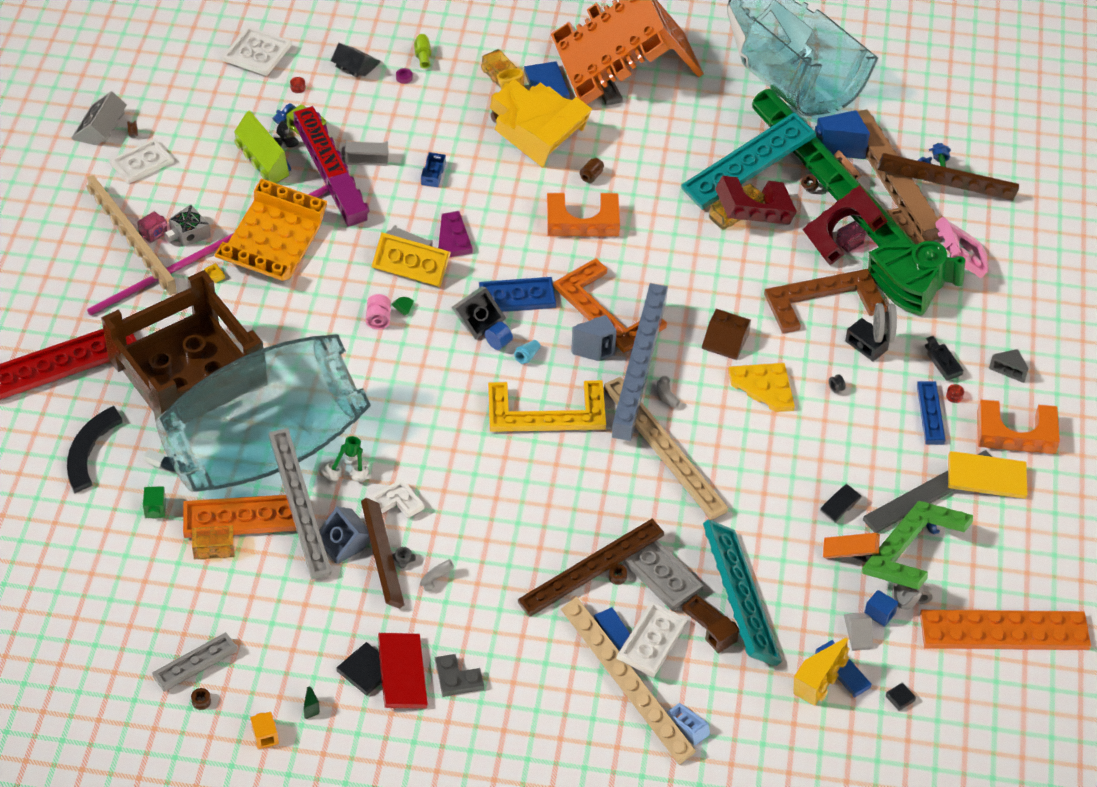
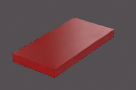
M378 633L384 708L426 709L428 702L420 634Z

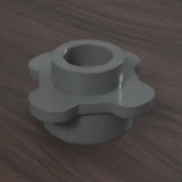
M400 547L392 554L393 560L399 564L400 568H405L408 563L416 560V556L407 547Z

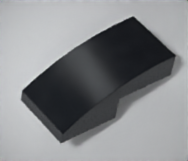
M845 484L820 508V511L836 523L847 510H851L862 495L848 484Z

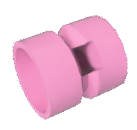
M375 294L367 300L366 324L372 329H385L390 324L391 300L387 296Z

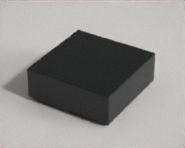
M903 682L886 692L887 699L898 711L916 700V696Z

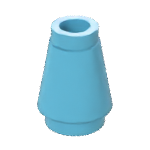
M532 340L517 347L514 352L515 359L521 364L529 363L540 349V343L537 340Z

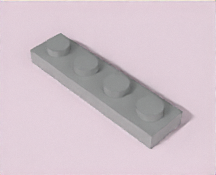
M225 632L152 672L153 678L163 692L237 652V646Z

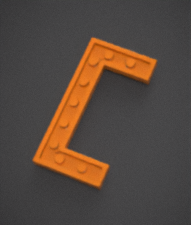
M597 258L553 282L554 289L589 321L607 315L617 330L616 347L623 353L633 348L640 321L626 329L583 289L586 285L607 274L608 268ZM663 319L659 332L667 328V322Z

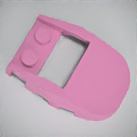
M941 217L935 224L936 228L940 231L938 232L939 237L945 239L943 245L950 252V257H964L965 268L979 278H982L988 272L987 254L981 243L946 218ZM959 241L967 250H973L974 254L970 256L964 248H960Z

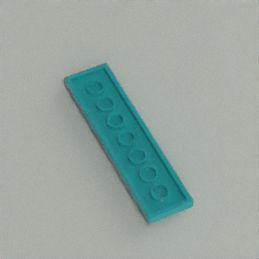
M794 112L681 184L682 190L703 210L719 200L715 188L722 176L738 177L742 185L815 138L816 132Z
M708 519L703 523L705 535L709 540L711 552L717 563L716 567L720 572L722 584L726 589L728 601L732 606L733 616L740 629L739 633L743 638L746 647L745 651L751 658L777 666L782 660L737 534L734 529Z

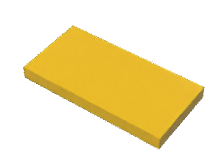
M381 232L371 267L441 287L451 252Z
M950 451L948 454V488L1026 499L1027 463L1025 461Z

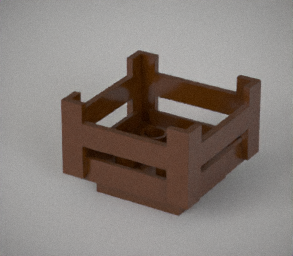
M205 270L187 278L189 289L122 319L119 309L101 317L109 361L118 372L123 371L154 412L155 422L164 434L182 427L183 423L248 391L251 393L267 385L263 341L254 330L247 332L215 293L214 281ZM192 307V315L127 345L126 336ZM218 316L241 343L243 353L220 326Z

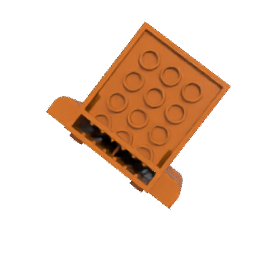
M613 0V6L609 7L606 5L604 10L598 3H595L587 9L590 19H585V25L582 26L579 23L576 25V30L570 22H567L551 33L576 96L586 105L604 94L602 86L606 88L608 80L615 82L618 78L620 81H623L633 74L631 68L634 69L636 67V61L639 60L643 63L645 56L649 62H652L670 49H674L698 78L704 74L684 31L658 0H619V2Z

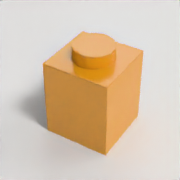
M271 712L258 713L250 717L251 728L258 750L279 744L278 733Z

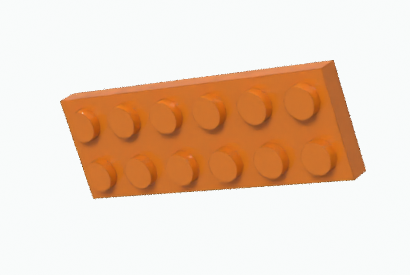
M286 495L183 501L184 538L297 531Z

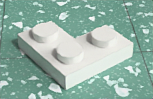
M402 479L369 496V499L380 504L382 513L397 506L407 518H410L424 510L423 502Z

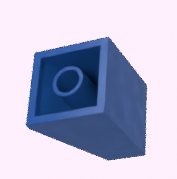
M857 110L818 118L817 126H815L816 136L833 155L840 151L846 158H866L870 132Z

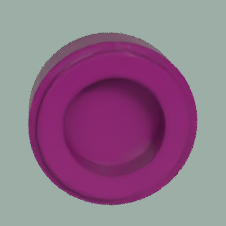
M401 68L396 71L397 82L408 84L412 81L413 73L410 69Z

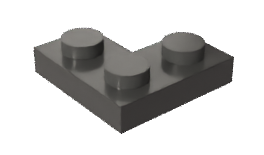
M456 654L435 657L442 697L484 690L480 668L459 671Z

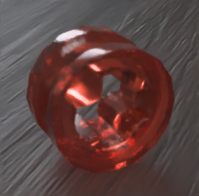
M294 77L290 80L292 92L302 93L305 91L304 78Z
M958 384L950 385L946 393L947 400L952 403L961 402L965 392L964 388Z

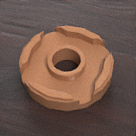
M840 151L834 154L843 166L854 175L856 180L862 177L859 171Z

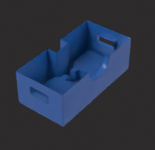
M428 153L426 166L421 174V185L439 187L442 178L441 173L444 172L446 165L445 154Z

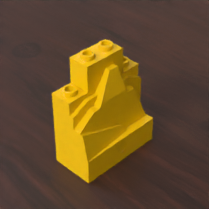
M515 79L510 83H505L501 91L495 92L492 95L489 107L499 115L496 119L495 131L542 168L545 166L548 155L577 129L580 131L584 130L592 108L578 97H575L573 100L563 98L551 87H546L541 82L528 90Z

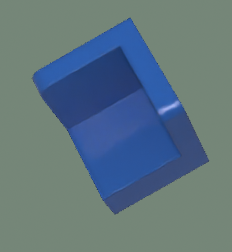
M877 590L867 601L865 613L872 620L885 627L896 614L899 602Z

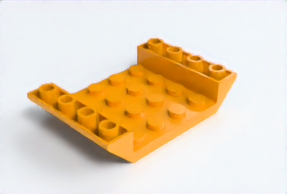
M261 178L254 189L253 203L229 242H222L214 255L216 258L281 281L288 280L292 277L320 229L327 201Z

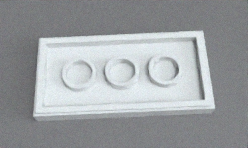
M651 601L619 651L616 659L654 678L685 628L688 619Z

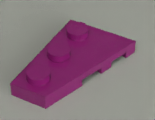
M459 211L443 213L441 217L438 248L451 252L450 257L473 253V248Z

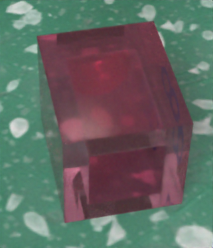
M155 211L137 221L139 234L150 244L167 232L165 217L160 216Z
M853 221L838 229L836 243L848 253L864 244L866 231Z

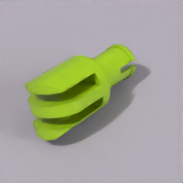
M419 34L414 42L415 56L420 61V67L427 69L430 67L431 46L427 35Z

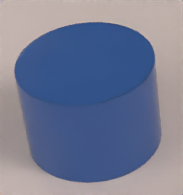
M497 322L485 331L487 342L495 350H500L513 340L511 330L503 322Z

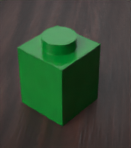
M164 486L144 487L143 510L145 518H165L166 494Z

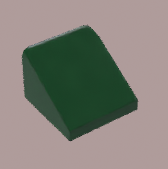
M310 686L307 687L303 707L305 719L316 716L320 712L319 701Z

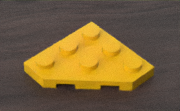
M785 363L729 366L728 374L732 387L742 389L747 392V396L759 403L762 401L774 412L794 411L795 405Z

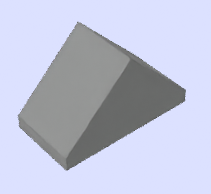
M865 612L844 614L852 651L873 649L872 618Z

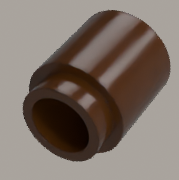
M599 158L590 159L580 170L581 179L588 183L594 182L603 172L604 163Z

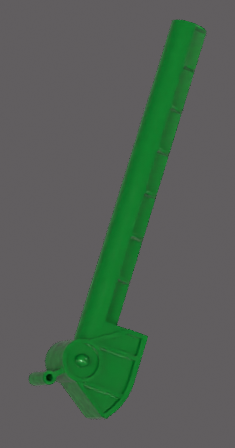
M773 89L761 91L752 102L753 110L769 127L794 113ZM817 136L793 151L795 156L836 201L842 199L852 189L861 185ZM861 185L888 220V222L873 232L861 217L851 215L878 246V248L869 252L868 271L874 282L894 304L905 311L921 316L925 314L936 292L944 286L945 282L953 283L955 286L963 285L965 258L962 256L956 258L947 257L945 247L934 241H924L916 244Z

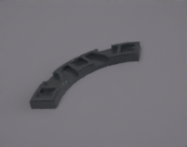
M115 406L102 411L89 420L78 432L71 444L67 457V474L74 494L93 486L88 474L87 462L96 440L110 429L123 423Z

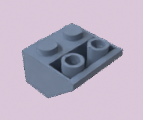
M607 315L572 327L571 352L573 355L596 361L615 355L617 330Z

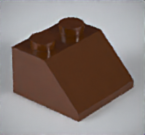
M715 309L705 334L702 349L737 360L749 336L751 319Z

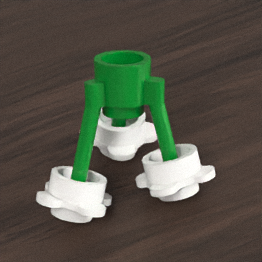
M348 436L346 438L345 444L341 445L334 464L328 463L321 470L325 478L331 481L339 480L338 477L342 476L341 468L338 466L341 458L344 459L347 465H351L354 461L358 460V465L354 466L350 471L352 480L362 482L371 478L368 467L362 465L363 449L360 448L361 440L358 437Z

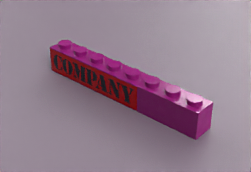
M313 106L294 111V125L347 227L368 221L369 206L362 200V193L360 189L356 188L354 177L349 175L347 164L342 162L341 153L339 150H336L333 138L329 137L327 126L322 124L320 113L316 112Z

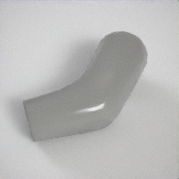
M662 376L657 381L658 396L661 401L676 409L680 404V400L670 390V378Z
M448 559L426 573L420 581V585L424 586L425 591L433 589L435 587L433 581L454 568L452 561Z

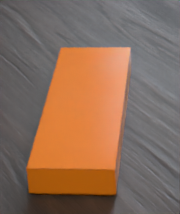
M866 533L824 538L823 557L831 559L879 554L880 534Z

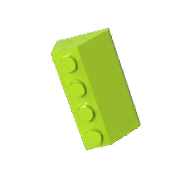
M250 110L247 111L234 131L235 145L238 149H242L245 158L251 160L253 167L260 171L263 179L276 183L288 177L289 171L285 151Z

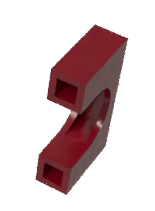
M722 176L715 188L727 217L730 219L790 225L797 213L783 182H767L761 192L765 204L751 199L744 192L738 177Z
M861 185L852 189L850 193L838 200L828 210L823 211L820 216L809 222L802 229L829 265L844 255L833 239L834 227L841 219L851 215L859 216L873 232L888 222Z

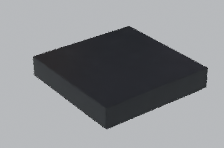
M367 642L336 667L340 675L366 696L382 683L379 651Z

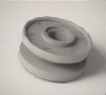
M877 303L873 317L874 340L881 343L885 334L887 342L893 343L897 329L895 304H888L885 312L883 304Z

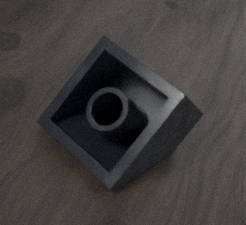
M339 42L331 58V62L336 63L335 67L343 71L346 68L350 70L349 74L355 77L359 75L365 77L381 61L354 47Z
M482 286L451 307L461 323L475 339L485 334V331L497 322H502L506 319L488 289Z

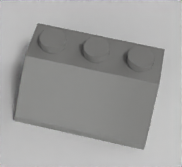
M109 92L90 106L71 138L75 141L92 145L107 142L111 137L110 132L118 125L117 121L125 114L124 109L127 104L114 92Z

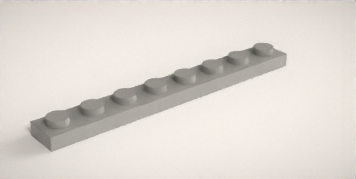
M285 428L269 432L268 436L311 580L329 576L332 571L289 429Z

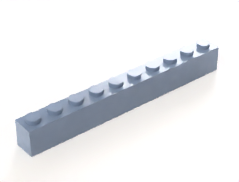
M649 284L613 420L612 438L631 441L667 302L668 286Z

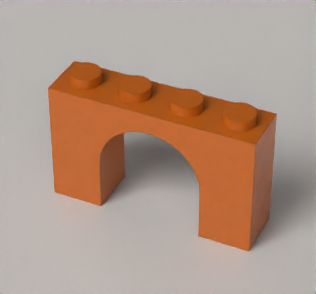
M547 193V236H619L618 193H600L599 213L585 219L574 217L568 213L565 207V193Z
M980 399L977 410L978 447L1056 454L1060 443L1057 406L1038 404L1035 413V429L1029 432H1016L1007 428L1001 421L1000 401Z

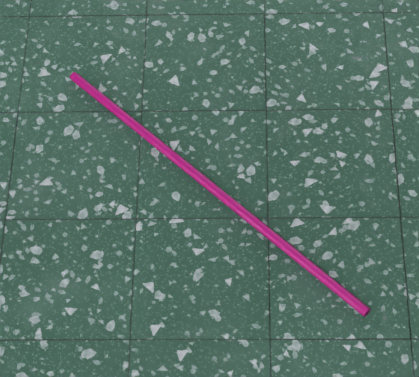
M325 185L308 195L319 197L329 192ZM234 233L166 269L172 274L216 251L222 242L228 243ZM150 276L88 308L87 312L91 316L158 281V279Z

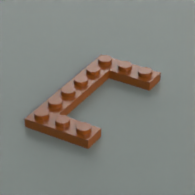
M868 269L764 290V295L782 334L800 330V322L791 306L793 302L856 290L869 316L874 315L877 303H882L885 312L887 310V306Z

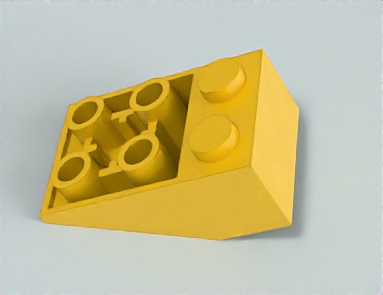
M845 637L804 660L794 676V695L814 706L817 705L819 700H824L828 692L827 687L829 684L833 685L835 683L839 668H844L849 660L847 656L850 650L848 638Z

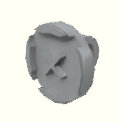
M897 584L892 589V598L899 602V608L905 610L912 608L916 603H928L933 597L931 588L924 584L919 590Z

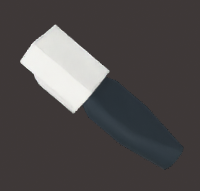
M148 449L143 460L153 466L162 467L172 472L185 474L188 469L180 461L171 457H165L164 454Z

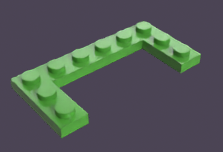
M918 501L879 547V554L872 555L862 567L863 574L919 590L928 579V572L896 563L897 559L927 523L965 533L973 523V515Z

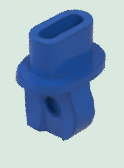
M289 103L282 111L277 110V114L272 119L277 124L281 121L286 123V114L295 109V105Z

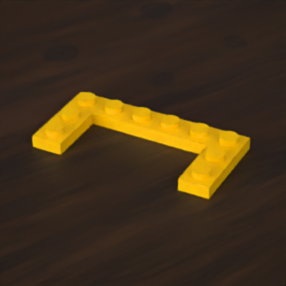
M603 380L584 381L585 410L509 411L507 382H488L490 432L606 430Z

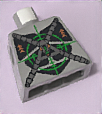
M192 205L187 206L169 219L170 230L164 233L168 242L177 239L183 246L211 237L209 223Z

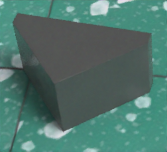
M1018 349L993 354L989 366L990 370L1022 383L1025 382L1029 370Z

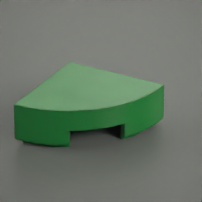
M403 296L394 300L391 305L402 315L406 316L409 314L414 300Z

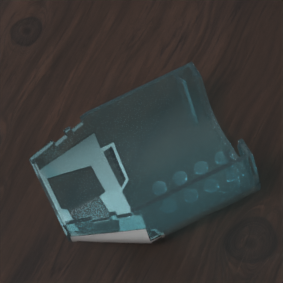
M729 0L727 14L742 64L801 115L814 116L837 112L853 102L866 86L879 58L820 10L816 9L813 12L807 8L808 3L803 2L801 5L794 0Z

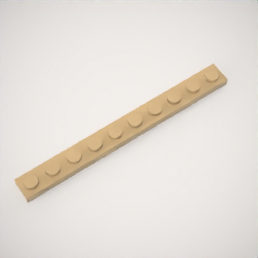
M94 175L88 176V185L86 187L89 194L94 195L96 203L102 206L105 215L110 216L112 224L114 226L117 225L121 236L126 237L130 247L133 246L137 257H141L145 267L150 268L154 279L159 280L161 288L163 290L166 289L169 295L177 293L175 279L97 178Z
M621 377L604 384L605 391L617 405L624 383ZM641 402L635 428L710 520L727 513L728 507Z
M576 596L561 608V611L679 765L697 752L633 668L616 659L619 650Z

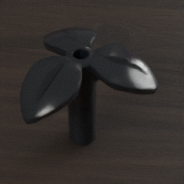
M281 121L276 130L280 138L274 137V140L280 147L283 142L289 148L297 146L299 144L298 139L293 136L287 137L289 128L284 121Z

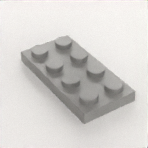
M657 540L622 561L672 611L703 591L704 585Z

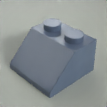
M337 506L319 529L325 551L337 564L362 551L370 541L367 526L351 508Z

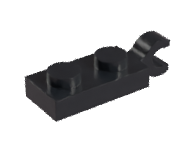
M934 336L927 337L928 343L924 345L928 350L927 355L945 380L963 375L964 370L946 345H939Z

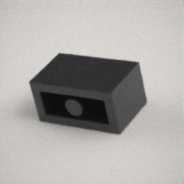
M859 319L847 329L845 342L872 362L888 351L889 343L886 340L885 334L881 343L875 342L873 325L865 319Z

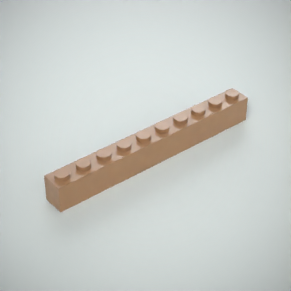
M868 109L857 111L870 132L866 158L898 208L904 207L925 241L940 239L938 235L940 231L936 228L935 224L939 219L913 179L878 170V163L882 154L887 153L897 156L896 150L891 147L888 138L884 136L881 127L877 125L874 116L869 113Z

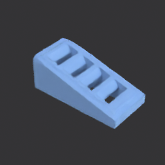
M681 703L667 711L673 722L692 744L697 745L710 735L709 723Z

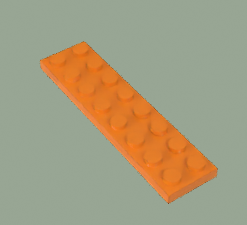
M921 609L920 611L924 649L1090 650L1091 647L1085 611Z

